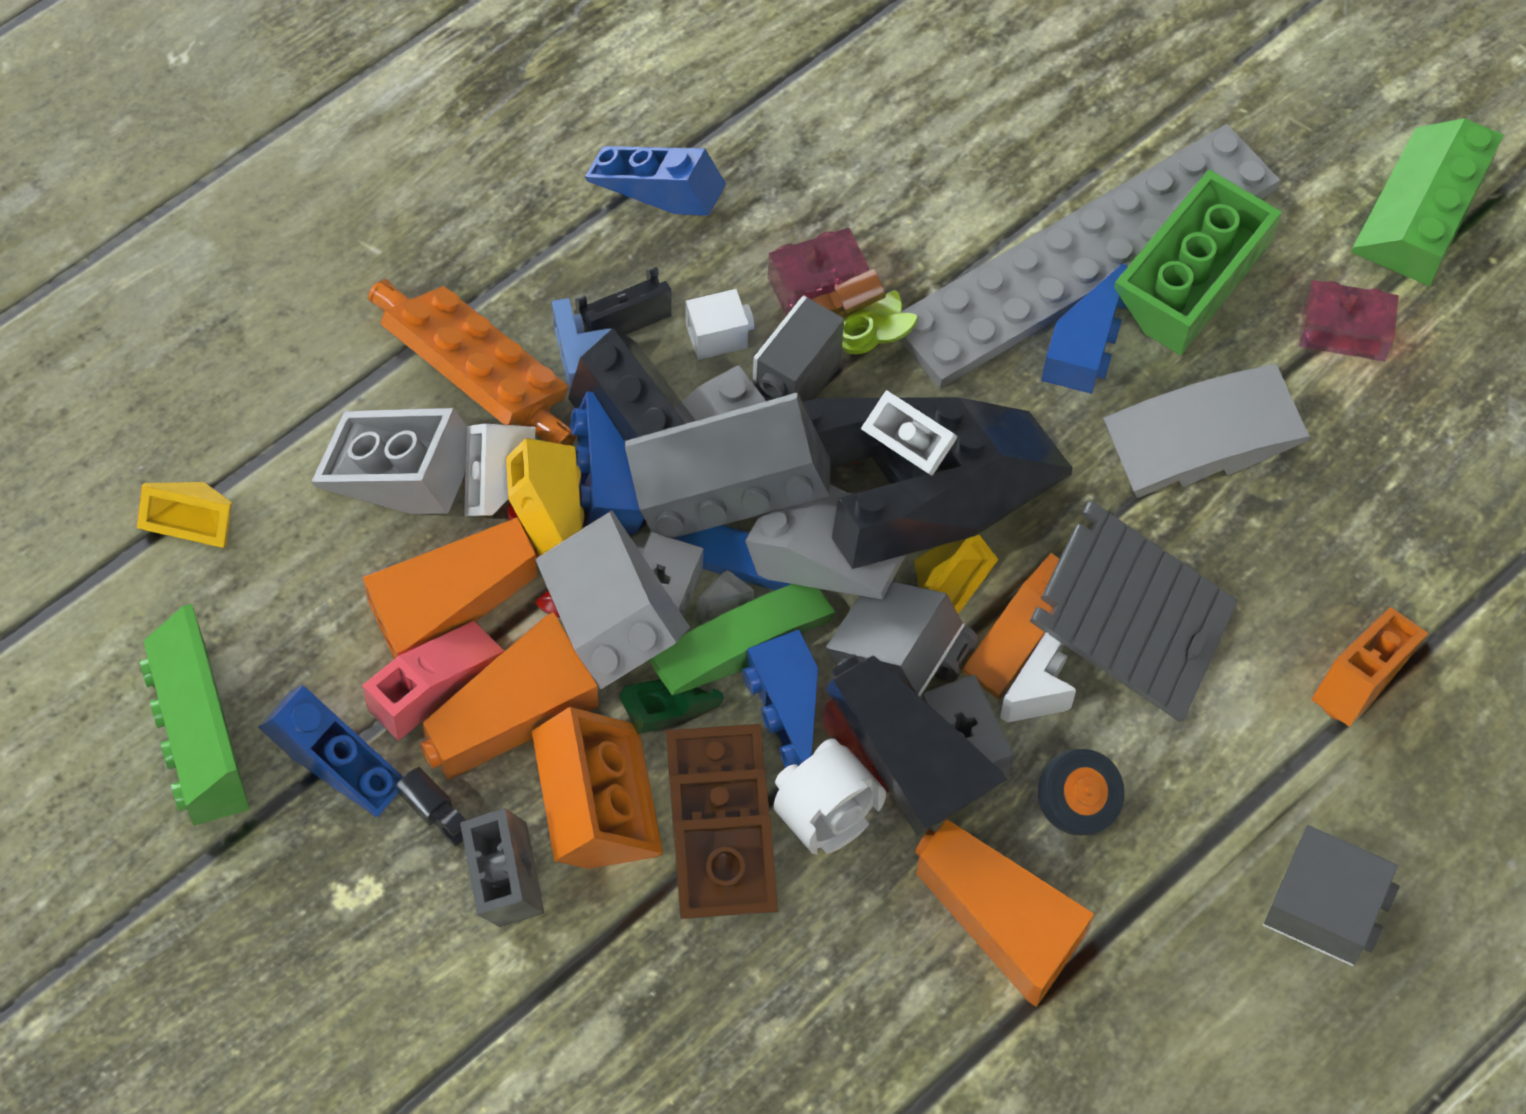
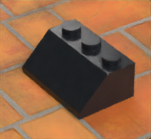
M612 328L580 357L568 396L569 401L575 408L579 409L586 391L593 392L624 441L696 421L638 343L618 330Z

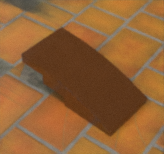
M761 724L666 730L680 919L778 912L771 816L768 805L766 768L764 769Z

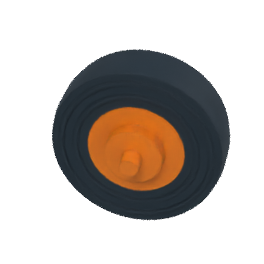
M1073 749L1057 755L1046 765L1038 783L1039 804L1045 817L1057 829L1071 835H1090L1104 830L1116 820L1124 802V783L1119 770L1108 757L1090 749Z

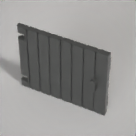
M1089 501L1081 516L1093 523L1091 530L1081 524L1075 526L1041 596V599L1053 608L1049 613L1037 607L1029 622L1044 632L1049 633L1057 641L1068 646L1069 649L1086 658L1087 661L1105 671V673L1123 683L1138 695L1143 696L1144 699L1161 708L1162 711L1180 722L1187 715L1238 600L1224 590L1219 589L1218 586L1203 576L1201 577L1199 573L1187 565L1182 564L1181 561L1168 552L1163 551L1162 548L1146 539L1130 526H1126L1127 524L1109 514L1108 511L1096 503ZM1193 637V639H1192V641H1191V644H1190V646H1189V648H1188V650H1187V652H1186V655H1185V651H1186V649H1187V647H1188V645H1189V642H1190L1191 638Z

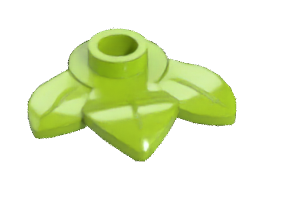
M896 290L885 294L886 298L846 315L845 312H841L837 315L844 318L842 350L849 354H863L874 349L878 344L892 343L900 340L914 329L918 321L917 315L901 313L903 311L902 302Z

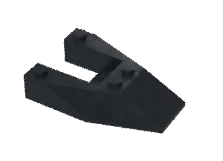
M960 397L899 398L958 436L931 476L861 429L881 398H816L802 402L831 459L830 468L872 457L890 483L889 485L838 498L832 540L852 569L974 537L1072 474V466L1033 415L1026 410Z

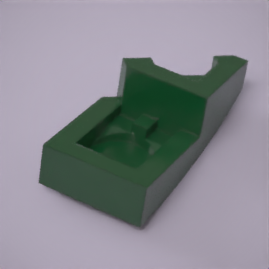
M657 679L626 685L619 698L637 734H643L684 722L720 706L724 696L722 692L714 688L708 693L698 687L672 696L662 680Z

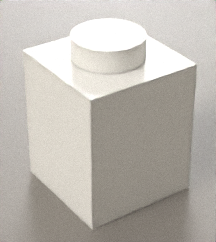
M737 289L686 300V328L697 360L748 348L749 330H754V320L750 306L748 304H741Z

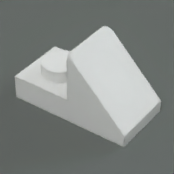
M1045 633L1004 697L1000 719L1007 723L1064 712L1072 707L1076 689L1057 678L1066 662L1067 655L1062 653L1063 644L1050 636L1049 633Z

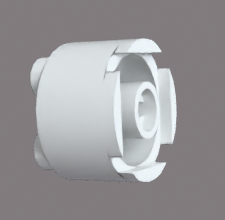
M832 738L823 742L816 749L814 755L805 760L801 765H790L777 776L775 785L779 788V791L775 797L774 810L812 854L818 855L817 848H822L828 854L850 843L868 827L870 823L864 817L872 807L878 812L880 811L885 802L886 791L846 746L840 745L836 739Z

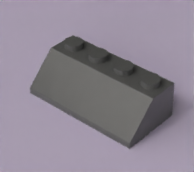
M798 393L625 441V450L640 512L652 532L669 538L680 537L829 496L831 459Z

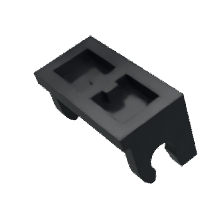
M653 267L647 270L646 281L587 304L585 295L576 298L574 315L581 314L585 333L614 328L627 335L671 317V288L667 281L659 283L658 268Z

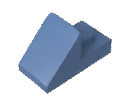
M566 298L552 301V314L555 335L570 393L580 357L611 329L585 333L581 314L573 315L570 300Z

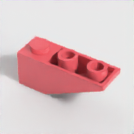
M472 621L399 655L365 682L362 687L367 710L399 741L445 704L499 657L504 650L476 622Z

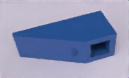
M602 146L585 176L587 182L667 212L682 215L709 216L726 185L705 148Z
M1120 264L1056 322L1046 355L1041 381L1092 394L1096 379H1106L1112 354L1104 352L1107 342L1115 344L1122 319L1114 317L1116 309L1126 308L1114 285L1128 265Z
M586 391L579 409H573L570 422L571 434L577 435L578 446L575 449L577 465L581 470L579 498L580 506L584 510L583 528L612 510L628 534H637L644 517L639 509L625 450V441L595 394Z
M796 630L748 648L747 667L742 669L743 679L751 695L758 693L764 707L761 708V716L767 731L770 734L777 733L783 747H780L779 751L785 768L793 764L799 766L811 757L818 667L800 630Z
M304 685L289 692L258 726L264 734L293 760L375 817H378L398 794L396 785L403 776Z

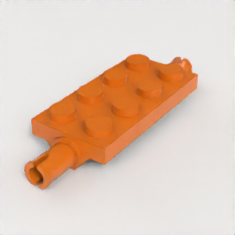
M383 279L382 282L378 281L369 291L368 300L384 311L380 324L504 425L516 423L517 426L536 427L535 435L543 441L569 446L573 445L577 435H572L571 429L550 412V408L554 404L565 399L569 386L558 378L552 370L543 366L523 350L518 343L508 338L493 326L487 318L478 314L459 299L457 294L444 286L409 299L387 279Z

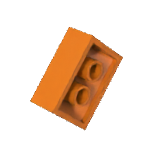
M569 707L532 730L554 862L592 869L656 858L663 854L641 736L637 734L632 723Z

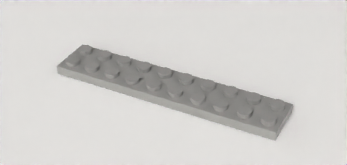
M1225 124L901 311V313L916 314L918 321L914 329L899 341L939 389L1060 319L1120 264L1129 266L1208 169L1259 199H1263L1277 191L1280 179L1228 124Z

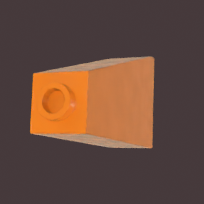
M517 517L362 577L367 601L393 659L472 621H478L538 576L535 559L539 557V554Z
M554 612L543 617L422 723L426 740L420 743L423 755L431 769L440 767L447 781L532 740V730L569 707L588 712L599 707L598 686L575 652L569 637Z
M946 819L937 832L929 829L919 842L915 851L919 855L916 874L1025 999L1037 1007L1089 932L1094 913Z

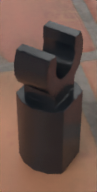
M420 767L408 772L396 785L398 794L429 826L435 824L455 847L463 841L460 822L466 821L465 818L456 809L452 808L449 796Z

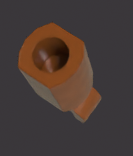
M871 269L834 286V292L812 299V301L835 314L845 312L848 315L886 298L876 271Z

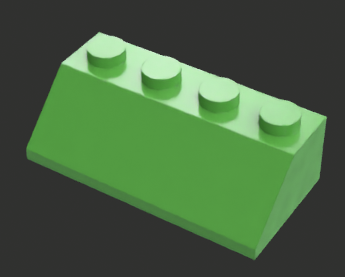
M1465 118L1416 127L1360 232L1351 253L1427 286H1431L1493 163L1504 135Z
M1208 169L1115 282V290L1144 334L1182 356L1273 242L1282 211Z
M188 604L182 606L144 640L148 658L139 660L146 687L155 686L158 699L150 701L156 727L161 728L165 726L169 740L160 742L167 769H177L180 782L171 784L177 809L179 812L188 810L193 826L244 812L250 810L206 645L193 605Z

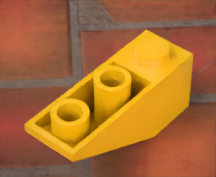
M525 438L506 457L508 499L539 556H541L582 529L584 510L580 506L579 498L581 470L577 465L576 449L574 446Z

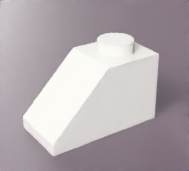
M887 390L861 427L863 431L931 476L958 437Z
M500 424L467 426L464 517L492 516L508 500L506 457L525 438L535 439L536 427Z

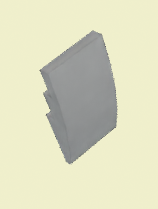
M1276 363L1195 383L1145 400L1103 418L1137 498L1177 481H1180L1182 487H1185L1221 470H1225L1227 476L1311 440Z

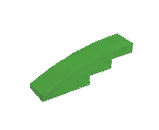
M791 584L736 607L684 634L677 643L648 661L673 696L741 672L743 668L747 667L748 648L796 630H800L802 633L830 622L835 614V610L818 588Z

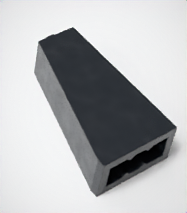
M874 655L862 662L859 661L857 656H854L832 670L835 678L826 687L827 692L917 836L989 793L1007 780L1004 773Z

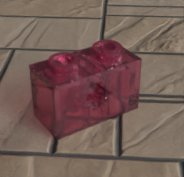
M850 228L836 232H824L814 239L795 245H783L776 251L770 252L768 257V280L786 316L803 295L812 300L818 296L830 294L835 291L834 286L869 271V266Z
M1312 280L1303 305L1298 347L1385 362L1395 336L1399 295L1385 293L1378 289H1362L1340 285L1333 281L1322 282Z

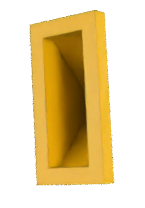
M205 482L144 483L141 488L136 528L224 548L227 545L232 502Z
M979 534L974 537L937 546L914 560L918 587L947 593L959 614L999 559Z

